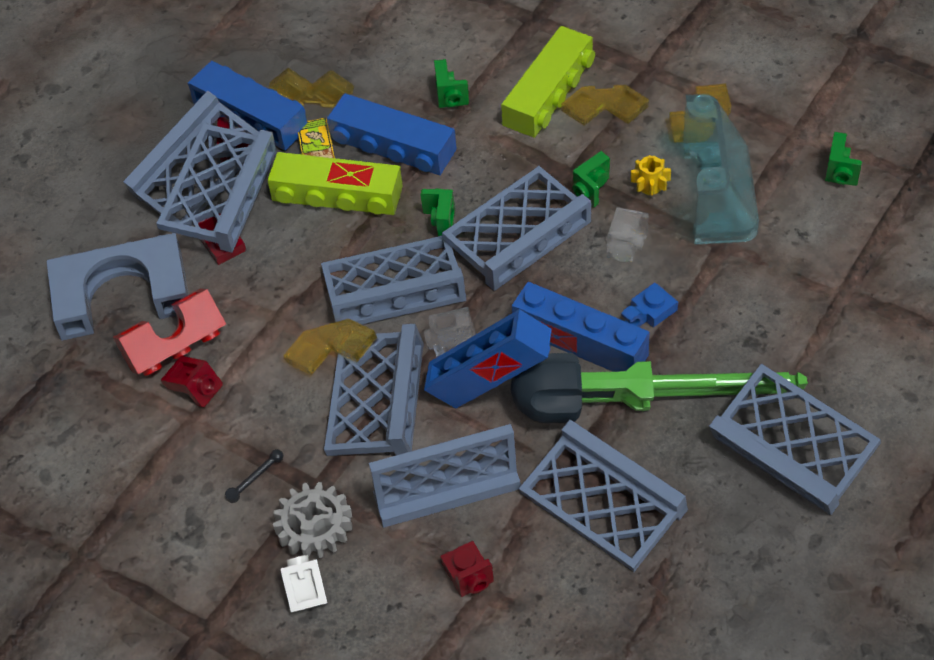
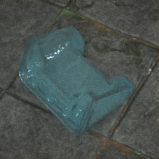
M706 94L686 95L683 134L684 159H690L691 156L696 157L701 162L702 170L697 176L696 183L697 204L696 219L693 227L694 243L696 245L750 241L758 234L759 216L747 143L716 98Z

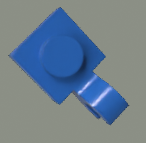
M653 283L631 299L630 306L621 312V316L626 319L625 322L637 327L647 322L654 328L678 310V301L658 284Z

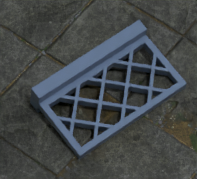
M207 91L123 182L133 196L140 201H144L161 215L164 208L162 206L166 204L172 191V184H175L178 176L172 177L171 169L176 163L186 161L203 123L213 125L222 114L229 119L231 130L258 135L259 131L221 104L215 95ZM208 135L209 148L214 146V138L219 137ZM251 145L244 148H236V146L232 148L238 156L249 151ZM228 150L212 156L215 161V158L230 157L231 155ZM236 165L221 172V174L227 181L238 173L239 168ZM217 175L205 179H210V188L221 183L219 179L216 181ZM194 184L188 187L189 195L183 196L184 199L195 195ZM166 185L167 198L153 200L148 196L155 186ZM218 194L209 197L212 201ZM203 200L189 206V209L194 216L201 213L208 204ZM172 214L169 221L178 223L189 217L186 214L179 220Z
M203 123L156 223L158 229L219 243L220 250L233 252L277 152L273 132L260 130L258 135ZM208 135L219 137L223 141L209 149L204 144ZM241 143L251 145L249 151L238 156L232 148ZM228 150L232 158L216 165L212 156ZM208 159L212 167L196 174L193 170L194 165ZM237 165L240 170L239 175L226 181L221 172ZM217 175L221 183L205 190L200 181ZM196 184L200 193L184 199L181 195L183 189ZM226 190L229 196L227 201L214 206L209 197ZM205 200L210 209L193 216L189 206ZM183 209L189 217L178 223L169 221L172 214ZM213 216L217 220L213 231L202 229L198 225L199 222Z
M538 166L442 232V238L485 276L486 284L495 291L591 222V200L583 194L579 197L575 196ZM538 179L547 185V190H528L529 185ZM510 198L524 199L523 207L504 206L505 202ZM528 199H546V208L527 207ZM550 199L565 200L569 204L563 208H550ZM486 215H499V224H480V220ZM504 215L522 216V225L503 224ZM526 216L545 217V220L539 225H526ZM461 232H475L474 241H460L456 236ZM479 232L498 233L497 242L479 241ZM502 233L521 234V237L515 242H502ZM478 250L496 251V255L484 262L477 256Z
M442 236L321 263L337 330L467 301L461 268L458 267L452 247L443 240ZM444 247V251L439 257L427 254L430 250ZM399 257H412L407 264L396 261ZM420 261L431 264L426 271L415 268ZM367 264H380L375 271L364 268ZM389 268L399 271L394 278L383 275ZM439 268L448 270V271L436 273ZM341 270L348 271L342 279L330 274ZM357 275L367 278L361 286L351 282ZM408 275L416 277L413 279L404 280ZM376 282L383 284L382 286L371 288ZM344 289L351 292L339 295Z
M403 324L401 332L340 337L324 447L327 456L395 452L396 455L412 451L424 345L416 324ZM387 344H397V349L387 358L378 352ZM363 346L366 349L355 360L348 357L349 347ZM374 356L381 363L367 374L360 366ZM389 369L394 373L393 378L381 386L375 379L385 370ZM356 371L363 378L349 389L344 385V380ZM371 384L377 391L363 402L356 395L367 385ZM385 397L390 401V406L380 415H377L371 407ZM352 399L359 406L347 417H344L340 413V408ZM364 413L369 414L374 420L359 431L352 423ZM382 426L387 431L386 440L371 442L367 437L378 427ZM348 428L355 434L348 442L335 444L336 437Z
M760 364L722 416L717 415L709 425L714 438L830 515L838 507L841 496L881 444V439L763 364ZM763 377H766L776 384L777 395L757 398L755 387ZM781 387L788 391V393L782 394ZM752 393V399L746 400ZM799 398L805 402L806 414L786 417L783 401ZM779 402L782 418L761 422L758 405ZM754 406L756 423L740 425L732 419L739 409ZM810 406L818 410V412L811 413ZM828 417L835 421L837 433L815 436L814 419ZM808 421L811 437L790 441L787 424ZM783 425L786 442L769 444L764 440L763 428ZM840 425L849 431L841 432ZM752 430H758V435H759V436H757L756 434H754V433L751 432V431H752ZM858 436L868 443L861 454L845 455L843 439ZM838 440L841 457L820 460L817 443ZM813 444L815 462L800 464L793 460L791 448ZM787 449L788 456L780 450ZM854 462V464L848 470L847 463ZM843 464L845 476L837 487L823 479L822 467ZM817 468L818 475L810 471V469Z
M569 420L561 430L563 436L521 485L519 491L635 572L676 519L680 521L688 511L686 496L572 420ZM565 449L576 455L578 466L557 469L556 459ZM582 460L586 462L587 465H582ZM599 471L605 475L606 485L585 488L583 473ZM579 474L581 489L560 492L558 477ZM554 478L556 493L539 495L532 490L539 480ZM610 479L616 482V484H610ZM628 490L634 495L635 505L614 508L612 492ZM607 493L609 509L588 512L586 496ZM582 497L584 513L568 515L562 510L561 500ZM639 499H641L645 503L639 504ZM557 501V506H555L551 502ZM656 509L665 515L659 525L643 528L640 512ZM636 513L638 529L617 532L615 516ZM611 516L612 533L597 535L591 531L590 519ZM584 520H585L586 526H584L583 524H581V523L578 522V521H584ZM644 535H650L645 541ZM640 536L641 547L633 558L620 551L618 539ZM614 540L615 546H613L607 541Z
M511 424L369 463L374 488V499L383 528L516 491L521 487L516 469L515 440ZM502 440L495 447L489 446L493 442ZM467 450L461 456L455 455L457 452ZM479 454L485 455L479 461L473 460ZM431 460L426 466L419 465L421 462ZM443 464L450 465L444 471L438 470ZM392 470H396L390 476L381 474ZM409 473L415 475L409 481L403 479Z

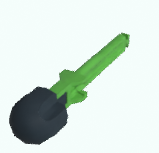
M549 353L548 358L543 362L514 376L511 381L510 390L517 409L531 420L542 423H567L569 420L575 422L579 419L582 403L624 402L635 411L650 410V401H653L654 397L738 395L753 373L652 375L651 361L636 362L627 371L581 372V366L575 354ZM776 372L801 389H804L808 384L807 377L799 372L796 375H790L789 372ZM763 377L755 387L756 394H777L776 384L766 377ZM781 387L782 394L786 393L787 391Z

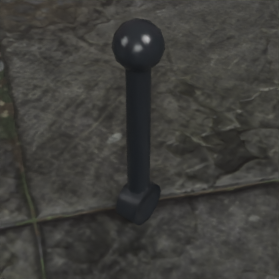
M279 449L273 450L270 453V458L236 488L227 489L225 492L227 501L229 503H236L240 499V493L272 464L283 460V452Z

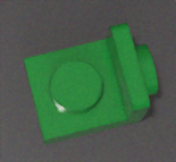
M446 59L434 60L439 108L468 105V81L455 80L454 71L448 72Z
M834 132L825 181L857 186L862 161L849 158L851 148L845 147L847 134Z
M600 151L573 170V193L577 197L581 194L591 200L592 208L599 205V188L609 179L610 158L605 153Z
M439 188L422 189L420 196L423 213L431 214V225L437 227L438 237L442 236V232L454 225L456 210L453 190Z

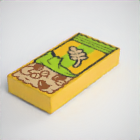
M321 118L307 121V124L298 132L302 155L335 158L327 119Z

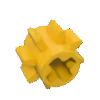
M649 155L641 159V161L636 160L635 169L631 170V182L637 183V192L641 191L647 195L653 196L661 190L666 191L667 181L671 180V169L665 168V159H660L656 156Z

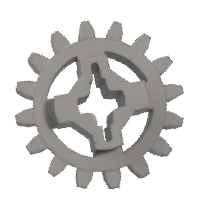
M318 482L315 489H310L308 484L304 483L302 492L298 493L292 488L289 490L291 495L289 500L286 498L279 499L281 509L274 510L273 512L276 521L273 523L281 546L288 545L290 554L294 555L299 550H302L303 556L308 555L309 558L311 551H316L318 557L322 558L324 554L323 549L329 548L332 552H336V541L346 543L347 536L345 531L352 530V512L350 505H347L346 496L344 494L337 496L334 486L324 491L322 482Z

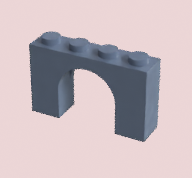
M176 233L159 235L153 238L47 260L53 321L61 341L94 334L91 312L92 297L103 283L115 277L131 275L148 281L151 284L152 297L159 319L177 316L171 304L189 295L182 253Z

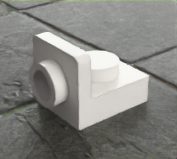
M308 555L286 560L288 567L281 568V573L291 613L327 604L317 559L309 561Z

